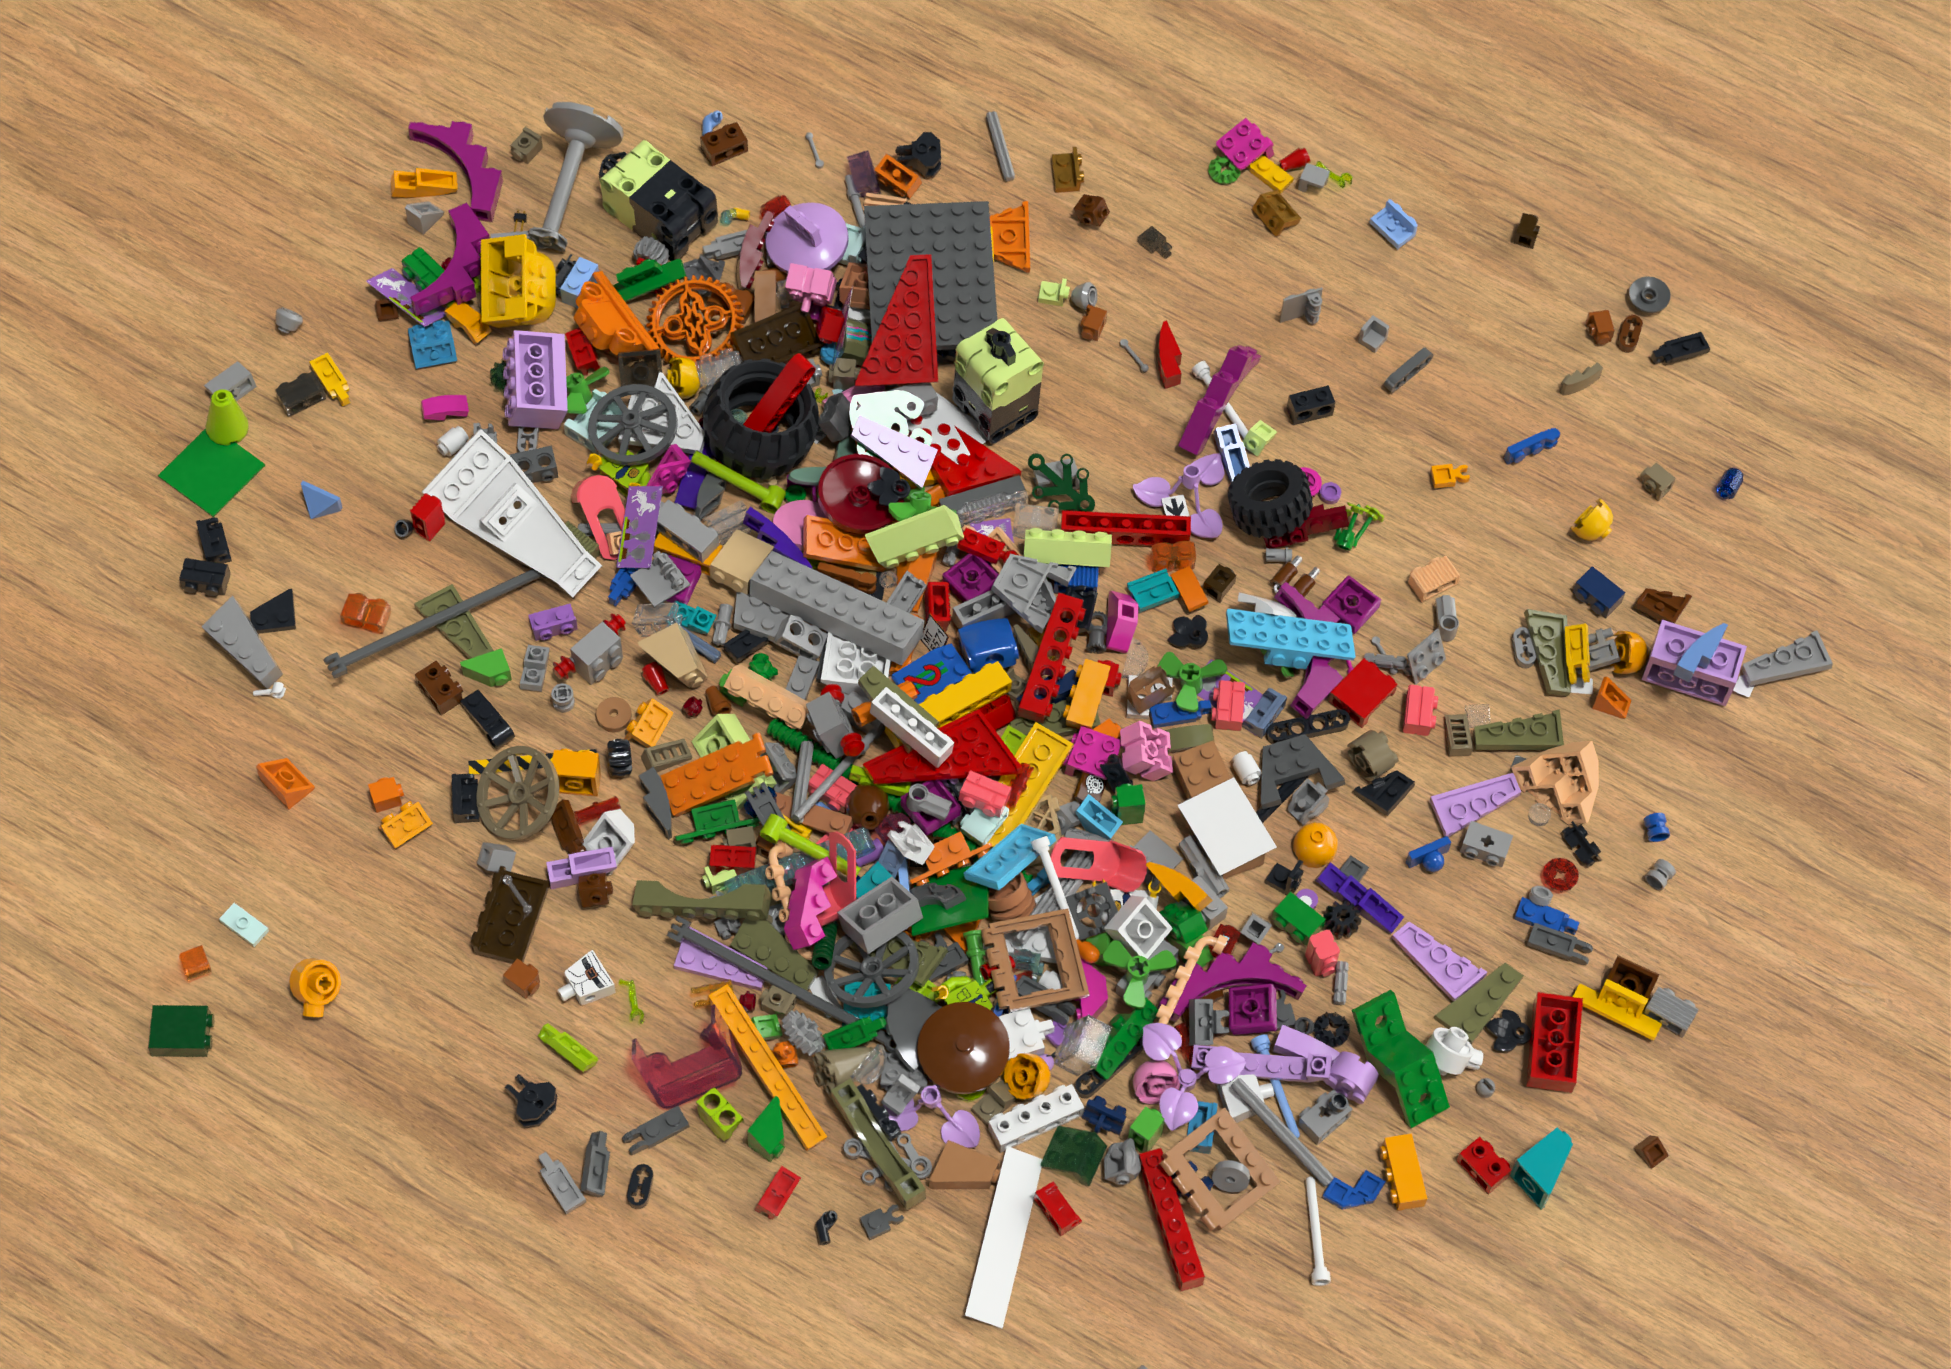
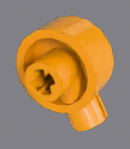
M315 958L304 959L296 964L291 972L289 979L290 990L295 998L303 1002V1016L323 1017L324 1004L332 1001L339 992L341 985L340 973L336 966L329 961Z

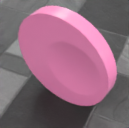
M810 500L789 502L780 507L773 518V523L801 551H803V518L806 515L827 518L819 503Z

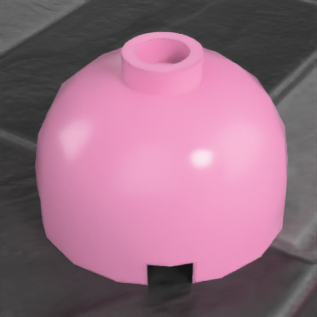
M1146 1061L1137 1068L1133 1077V1087L1136 1096L1139 1097L1142 1103L1159 1104L1161 1095L1166 1089L1176 1088L1179 1090L1180 1087L1174 1067L1166 1061Z

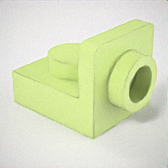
M1063 278L1062 284L1042 281L1038 303L1063 307L1064 299H1068L1070 287L1066 286L1067 279Z
M1259 420L1249 429L1243 440L1244 447L1254 455L1259 456L1265 445L1275 437L1277 431Z
M704 867L705 875L702 876L705 888H710L713 895L716 894L715 891L717 890L722 892L738 886L737 875L734 869L729 871L723 870L717 873L716 876H712L709 867Z

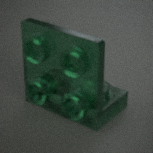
M1058 1126L1043 1157L1041 1166L1045 1169L1072 1173L1082 1185L1090 1186L1107 1149V1145L1095 1132Z

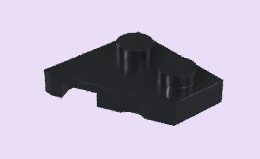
M292 589L284 591L250 611L251 623L258 634L296 629Z
M1396 770L1385 777L1373 780L1372 784L1360 788V786L1356 787L1354 795L1388 816L1413 789L1415 781Z

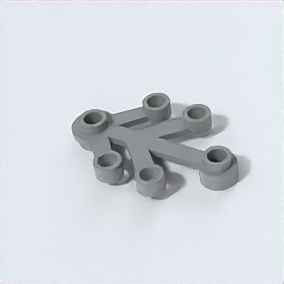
M902 1133L897 1137V1145L899 1148L905 1149L909 1159H902L914 1171L918 1179L928 1177L932 1170L930 1160L917 1154L911 1143V1137L908 1134ZM852 1138L845 1142L844 1154L850 1159L858 1157L871 1159L858 1139ZM906 1138L908 1143L902 1144L900 1140ZM856 1148L857 1152L852 1154L849 1152V1149ZM918 1165H922L924 1167V1170L918 1171L916 1170V1167ZM877 1167L872 1170H866L862 1174V1181L865 1185L871 1186L882 1174ZM872 1175L873 1179L868 1181L865 1179V1176ZM885 1180L884 1185L886 1190L893 1192V1190L890 1186L887 1185V1181Z

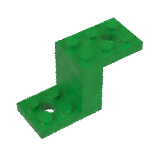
M1390 989L1354 1008L1352 1013L1367 1061L1375 1067L1378 1074L1396 1088L1406 1124L1413 1128L1450 1108L1434 1053L1406 1030L1395 993ZM1383 1016L1382 1021L1375 1025L1377 1018ZM1426 1093V1098L1419 1102L1421 1095Z

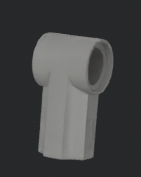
M1442 595L1435 600L1437 623L1441 640L1449 642L1456 637L1459 621L1456 617L1455 598L1450 597V595Z
M915 784L910 787L906 801L907 807L911 811H923L943 821L946 819L952 806L951 801L928 792V789L922 784ZM918 796L921 798V800H917L913 797Z

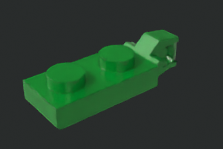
M870 1016L863 1017L824 1033L823 1038L829 1050L853 1048L877 1036L876 1030L883 1028L886 1025V1020L884 1016L871 1020Z

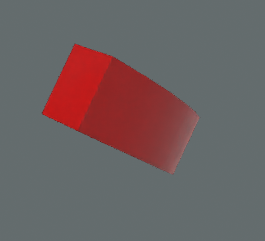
M1166 320L1163 321L1160 331L1158 367L1163 386L1167 389L1181 384L1182 373L1179 365H1181L1182 353Z

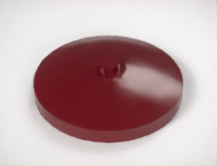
M865 454L845 455L832 461L823 471L817 488L818 502L825 516L841 529L859 534H868L889 526L895 520L888 510L889 506L880 505V497L873 495L867 488V485L881 479L880 467L892 468L882 460Z

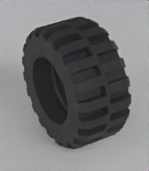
M1268 459L1263 460L1262 463H1253L1251 467L1242 469L1241 474L1238 473L1229 486L1228 500L1237 527L1248 535L1252 534V536L1257 538L1264 536V538H1272V536L1281 537L1284 533L1293 532L1294 528H1299L1303 525L1304 520H1307L1313 507V499L1305 472L1299 466L1293 465L1289 461L1283 462L1281 459L1270 461ZM1280 496L1270 501H1262L1268 497Z

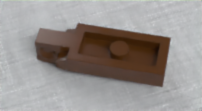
M562 799L557 803L551 816L561 846L570 854L585 852L586 848L582 845L584 844V839L570 801Z

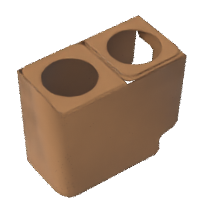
M1153 666L1130 681L1126 698L1135 710L1141 714L1172 695L1175 686H1170L1166 671L1161 666L1156 668ZM1160 683L1166 687L1165 689L1160 687L1156 691L1151 692V687L1154 684ZM1143 694L1146 697L1141 699L1137 695Z

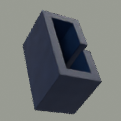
M1592 566L1576 582L1572 593L1575 594L1578 600L1586 604L1590 603L1592 610L1606 619L1622 603L1626 592Z

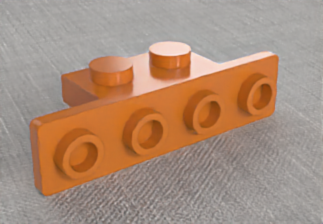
M961 831L933 844L935 847L925 861L929 871L909 880L911 886H921L929 883V878L935 875L938 878L950 873L949 869L956 865L958 868L964 867L970 863L969 859L975 856L978 859L983 857L993 848L992 843L990 842L970 852Z

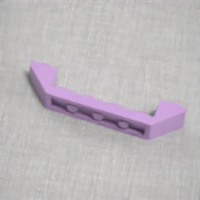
M1194 1045L1192 1068L1200 1071L1206 1068L1205 1056L1210 1049L1216 1046ZM1236 1052L1246 1061L1244 1069L1239 1075L1254 1074L1257 1079L1314 1082L1330 1079L1331 1055L1308 1053V1058Z

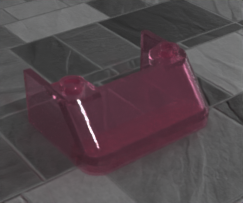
M715 1004L711 1006V1026L713 1028L709 1031L711 1046L671 1063L668 1056L662 1052L646 1055L637 1038L632 1040V1061L658 1105L662 1108H674L706 1094L713 1087L716 1089L737 1081L741 1077L742 1064L732 1033Z

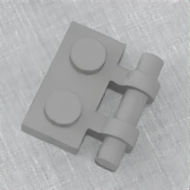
M1601 628L1596 630V633L1588 635L1589 644L1596 641L1599 642L1589 646V671L1621 661L1615 640L1606 641V638L1614 636L1612 628L1605 630ZM1582 667L1576 668L1578 674H1582Z

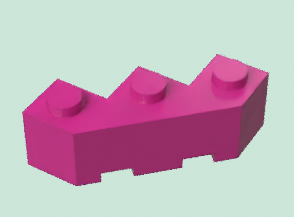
M828 856L811 861L795 872L794 879L796 880L795 890L791 892L788 907L790 915L784 927L793 950L810 946L825 937L816 915L831 907L822 885L836 878L837 875Z

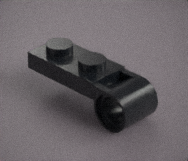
M479 689L460 700L462 707L485 732L489 742L495 749L515 738V734L509 724Z

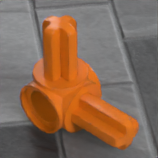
M789 1041L775 1044L771 1051L782 1068H791L799 1065L795 1045H792Z

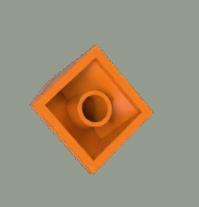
M288 758L259 763L256 766L261 782L288 810L315 788Z

